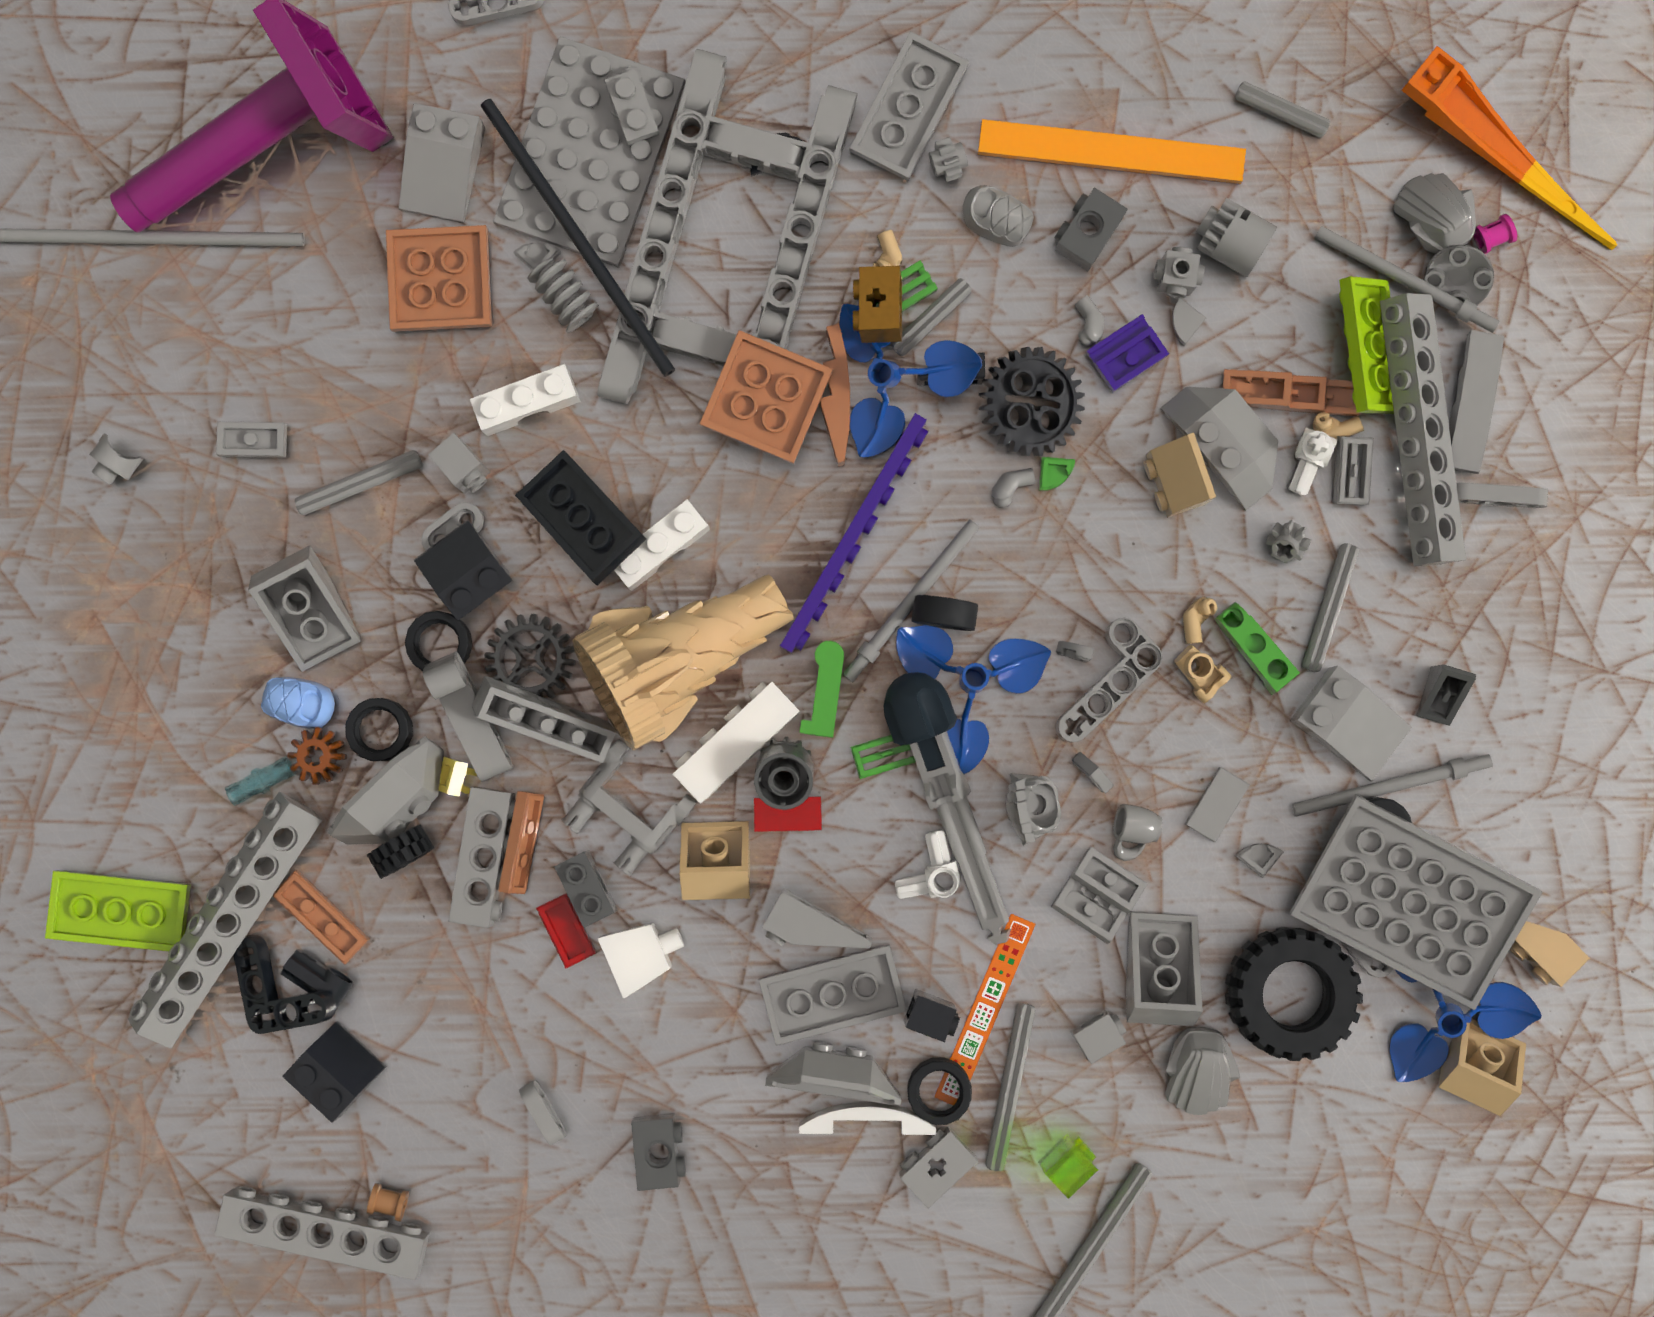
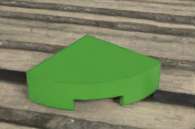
M1042 457L1038 491H1049L1063 484L1074 468L1075 459Z

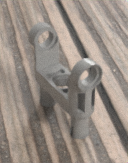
M618 739L608 750L604 762L601 763L579 790V800L561 821L568 826L578 816L577 820L570 827L571 830L578 834L596 810L604 812L632 835L630 844L618 859L613 862L620 869L630 858V862L622 871L631 876L648 853L652 854L657 851L674 828L684 821L698 802L687 794L678 805L673 804L656 827L652 828L603 788L624 762L622 758L629 750V747Z

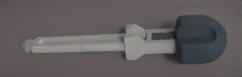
M926 673L903 674L896 678L887 689L883 705L884 716L893 742L900 746L910 744L924 783L927 803L930 810L937 809L954 859L959 864L982 930L988 929L992 931V934L987 939L995 945L1005 943L1009 939L1011 929L1004 930L1002 925L1008 923L1009 918L986 857L987 851L967 799L971 789L959 767L947 733L948 730L955 726L957 721L951 700L943 685Z

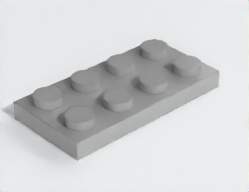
M910 31L849 148V152L909 181L969 65V61Z
M890 944L759 978L776 1046L907 1012Z

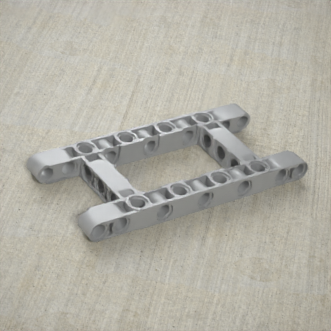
M696 49L636 252L625 296L638 315L645 318L644 324L661 349L724 366L737 334L727 332L718 325L716 328L695 323L686 316L684 319L662 314L659 311L703 157L707 156L751 169V165L758 166L757 170L798 182L793 204L790 203L779 240L780 248L775 267L771 268L761 303L758 327L752 335L786 349L858 93L828 85L825 96L821 95L808 143L715 117L726 80L724 71L727 57ZM691 125L699 127L700 131L696 136L686 137L683 135L686 127ZM816 161H823L829 166L823 173H815L810 167ZM670 189H678L682 194L678 200L668 201L664 198L666 192ZM799 224H804L810 228L809 234L805 237L795 236L792 230ZM659 252L663 254V259L658 265L654 266L646 263L650 253ZM782 287L788 288L792 292L791 298L784 302L774 298L775 291ZM620 311L600 378L597 395L628 404L632 392H636L647 351L633 330L628 328V323Z

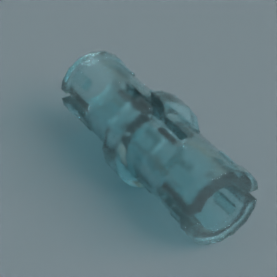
M284 756L262 769L255 768L251 770L250 775L225 787L229 800L234 806H237L254 795L269 792L272 786L295 776L296 772L290 769L291 761L287 756Z

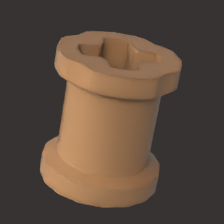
M375 1183L368 1201L367 1213L373 1214L378 1212L394 1216L395 1221L400 1222L407 1207L409 1191L403 1190L400 1193L384 1189L381 1184Z

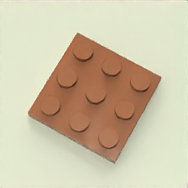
M486 225L386 230L389 321L392 332L492 327L488 228Z
M739 330L700 425L794 464L833 369Z

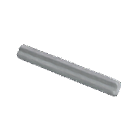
M409 451L296 497V508L302 515L309 514L422 467V460L417 451Z
M1344 543L1339 548L1302 663V667L1306 670L1319 672L1322 668L1359 554V548L1355 545Z

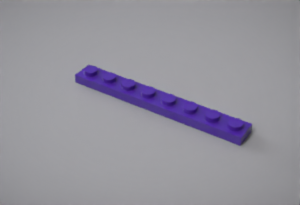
M916 413L914 414L780 644V648L792 654L795 648L801 651L811 635V633L806 631L812 619L817 622L820 620L828 604L823 602L829 590L834 593L836 592L845 576L840 573L846 561L852 564L861 549V546L856 544L863 532L867 535L870 534L878 520V517L873 515L879 504L886 506L895 488L890 486L896 475L903 477L912 461L907 457L913 446L919 449L929 431L924 429L927 419Z

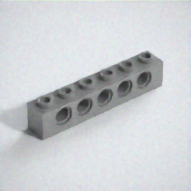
M237 1186L236 1189H232L223 1195L214 1236L415 1280L422 1271L430 1233L421 1231L422 1227L413 1223H402L401 1226L388 1223L389 1219L375 1215L369 1216L368 1219L355 1216V1211L345 1208H336L335 1212L322 1209V1204L314 1201H302V1204L289 1202V1197L282 1194L272 1193L269 1194V1197L256 1194L255 1189L245 1186ZM253 1208L263 1213V1224H258L252 1220L251 1210ZM285 1216H291L296 1220L297 1231H290L285 1227ZM323 1223L330 1228V1238H322L317 1233V1224ZM350 1231L360 1232L364 1237V1245L358 1246L353 1244L350 1240ZM384 1238H390L396 1242L398 1247L396 1253H389L384 1249Z

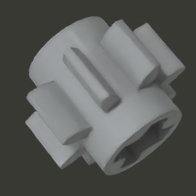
M950 137L936 141L935 151L929 152V160L935 176L945 175L946 182L961 178V174H963L961 168L968 166L967 156L962 143L952 144Z
M1290 520L1283 526L1277 522L1266 541V544L1272 546L1271 556H1275L1277 559L1284 561V563H1288V561L1294 558L1301 561L1311 543V539L1305 538L1306 527H1302L1293 522V520Z

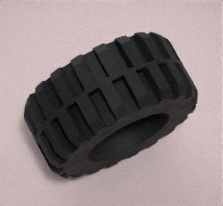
M1287 927L1276 928V931L1262 932L1257 935L1258 939L1242 946L1244 951L1239 957L1235 955L1231 962V965L1234 966L1231 974L1226 975L1225 984L1228 985V993H1225V1001L1230 1006L1231 1012L1229 1015L1232 1022L1238 1026L1239 1032L1245 1039L1269 1055L1279 1059L1281 1057L1286 1058L1289 1061H1301L1302 1058H1308L1309 1060L1321 1058L1320 1053L1324 1051L1331 1053L1338 1048L1336 1043L1341 1038L1344 1040L1348 1039L1352 1033L1348 1028L1352 1021L1358 1023L1360 1013L1356 1012L1357 1004H1363V993L1358 992L1357 985L1361 984L1359 973L1354 972L1352 968L1354 962L1349 955L1341 951L1342 947L1318 933L1301 928L1293 929ZM1291 961L1302 962L1312 967L1320 976L1323 989L1322 1000L1315 1014L1307 1021L1298 1025H1285L1275 1021L1268 1014L1263 1003V989L1267 978L1279 965Z

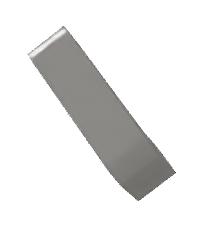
M1125 617L1118 618L1107 626L1105 631L1106 641L1121 659L1059 717L1055 728L1057 735L1063 741L1072 743L1084 739L1161 665L1163 659L1162 651L1133 620ZM1117 625H1125L1129 629L1130 638L1126 643L1119 642L1114 637V628ZM1141 649H1147L1152 653L1153 663L1151 666L1143 667L1139 664L1137 654ZM1117 672H1123L1129 678V685L1124 691L1118 690L1113 685V676ZM1093 695H1099L1105 702L1104 710L1099 714L1093 713L1088 707V701ZM1080 707L1083 715L1091 719L1092 722L1089 724L1088 720H1083L1076 727L1079 731L1078 735L1075 733L1067 735L1065 730L1068 726L1065 722L1066 720L1070 722L1077 720L1082 715L1076 711Z
M455 651L425 665L423 669L425 683L433 698L440 700L480 781H486L512 769L511 758L495 725L477 718L472 708L478 691L459 653Z

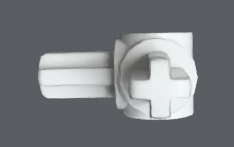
M1305 427L1294 454L1299 463L1289 485V490L1299 495L1306 496L1318 468H1324L1328 465L1337 439L1328 436V434L1322 431H1314Z
M936 830L925 834L931 865L927 866L925 874L897 879L895 881V889L898 898L905 899L929 894L931 898H947L958 889L961 882V874L957 868L956 860L950 859L943 830ZM940 872L949 873L954 881L953 886L949 888L941 887L936 881V875Z

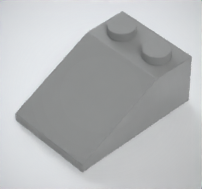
M417 103L413 104L406 136L399 210L465 223L485 132V126L479 116Z
M310 545L251 576L248 591L301 672L361 642V638L333 582Z
M1339 666L1328 668L1290 720L1369 781H1373L1412 728L1364 684Z
M785 888L782 890L762 927L767 930L765 936L781 946L787 941L792 945L870 949L873 943L872 937Z
M1131 912L1126 974L1127 1022L1194 1026L1203 1012L1198 916Z

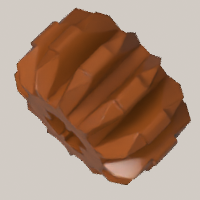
M315 727L313 735L308 730L301 731L303 742L297 739L291 741V744L298 749L297 752H288L287 754L288 758L297 759V762L291 765V771L295 772L302 769L299 780L306 781L311 776L313 785H319L322 777L326 782L333 781L331 770L337 773L343 771L342 766L336 763L337 760L347 759L346 754H337V750L344 746V742L340 740L333 742L335 732L328 731L323 735L321 727ZM314 750L323 751V755L319 757L320 762L312 761L311 757L315 755Z

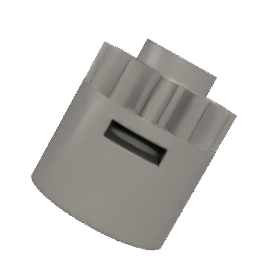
M1226 198L1220 209L1211 206L1196 231L1203 236L1196 249L1241 275L1248 277L1271 240L1277 226Z

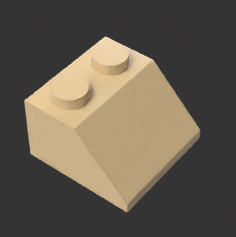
M1194 433L1152 449L1146 454L1147 460L1143 462L1149 480L1154 479L1158 492L1154 493L1159 510L1166 512L1167 518L1206 505L1216 498Z
M749 821L681 824L679 873L682 900L750 899Z
M1471 1018L1472 1020L1470 1023H1467L1465 1032L1461 1036L1453 1038L1449 1045L1447 1059L1441 1066L1438 1087L1501 1116L1521 1095L1526 1043L1513 1037L1505 1039L1490 1037L1480 1028L1478 1021Z

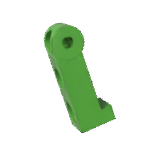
M1234 602L1215 618L1219 628L1231 640L1264 682L1263 685L1271 695L1277 693L1300 673L1251 615L1249 616L1238 603Z
M824 641L820 643L815 651V661L819 669L812 720L801 719L799 733L833 738L844 651L837 642Z

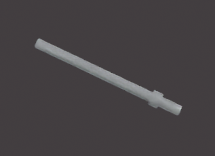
M1323 226L1320 227L1315 236L1316 239L1419 294L1432 295L1434 302L1456 313L1455 317L1466 323L1471 321L1493 333L1500 322L1476 309L1478 305L1465 299L1464 302Z
M970 519L872 639L869 642L865 641L857 650L858 656L843 673L848 680L853 683L868 663L873 664L881 654L879 650L913 610L915 596L927 593L980 527Z
M1489 754L1467 760L1461 757L1449 760L1447 765L1294 803L1292 808L1297 817L1348 804L1352 801L1355 794L1368 799L1447 778L1457 780L1467 777L1470 772L1493 767V763Z

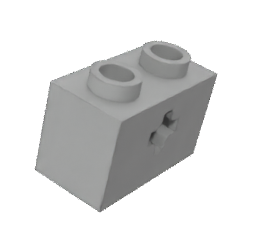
M455 433L451 434L428 454L451 483L465 494L469 490L472 493L479 490L487 482L485 477L491 473L468 445Z
M949 1126L944 1131L938 1128L936 1135H930L926 1139L925 1143L928 1146L919 1154L916 1152L911 1153L900 1165L902 1167V1170L899 1172L900 1179L928 1209L978 1163L976 1155ZM932 1158L935 1161L943 1158L941 1162L943 1169L939 1171L937 1168H934L930 1171L929 1161Z

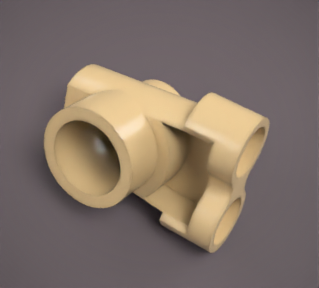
M1193 645L1186 647L1174 660L1175 664L1193 685V694L1202 703L1208 702L1216 694L1217 690L1231 678V674L1221 664L1216 666L1209 655L1201 653ZM1193 660H1195L1196 668L1192 671L1191 665Z

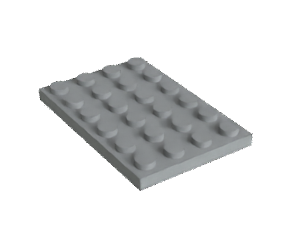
M560 36L521 143L601 261L620 268L684 89L685 79ZM636 69L659 135L628 145L605 79ZM515 159L493 223L580 254L517 159Z
M1355 794L1290 910V915L1475 1010L1543 892L1539 888Z

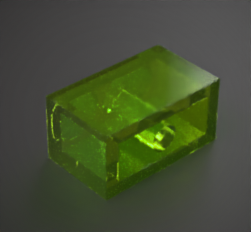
M1068 1134L1038 1161L1044 1174L1068 1199L1098 1171L1093 1162L1097 1157L1090 1147L1079 1136L1073 1140Z

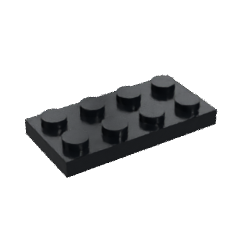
M565 450L561 451L515 495L597 586L647 540Z

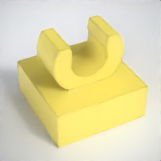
M443 757L438 791L458 797L460 792L469 794L470 788L463 784L464 777L469 774L477 776L474 769L467 767V763Z

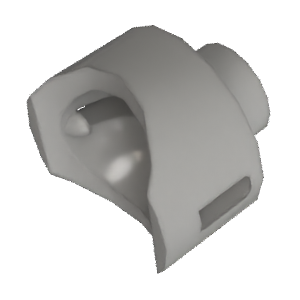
M105 433L89 454L99 461L92 470V473L110 485L118 475L129 480L143 461V458L140 456L125 457L118 454L111 447L108 435Z

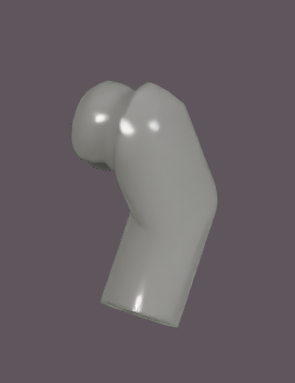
M1029 468L1002 474L992 488V497L994 498L995 505L1002 508L1009 506L1012 503L1011 496L1017 487L1034 485L1033 469Z

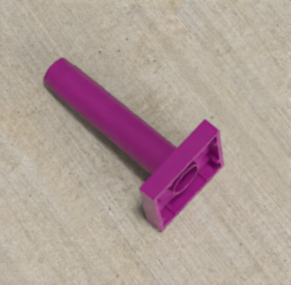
M266 0L254 8L253 12L285 63L286 68L113 191L110 199L121 219L132 230L141 233L154 223H159L315 117L318 118L324 129L371 152L376 151L392 140L394 136L328 26L285 0Z

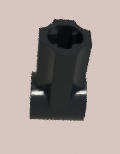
M297 949L287 960L280 973L307 993L315 991L329 992L335 999L336 1009L354 984L345 974L334 968L325 967L300 949Z

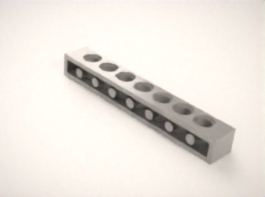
M1405 293L1381 300L1380 307L1413 565L1430 566L1465 561L1466 553L1433 297L1430 294Z
M278 792L276 797L266 804L262 818L256 827L247 833L243 847L237 856L229 860L225 868V874L219 883L209 890L205 904L199 913L190 919L187 931L181 940L170 949L168 960L162 969L152 976L149 988L142 999L138 1000L131 1008L128 1021L136 1034L170 1049L173 1047L322 822V819L311 808L281 792ZM285 828L280 836L273 838L276 831ZM266 857L262 864L254 866L259 858ZM247 885V888L242 893L236 894L240 887ZM228 914L224 921L216 923L219 917ZM209 943L207 948H205L202 951H198L201 945ZM190 972L186 978L178 980L183 973ZM171 1000L168 1006L160 1008L164 1002Z

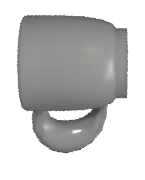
M1129 804L1120 805L1116 812L1113 826L1116 839L1113 847L1114 855L1120 860L1130 861L1141 854L1147 843L1157 842L1162 831V817L1143 807ZM1122 842L1136 843L1138 845L1133 848H1124Z

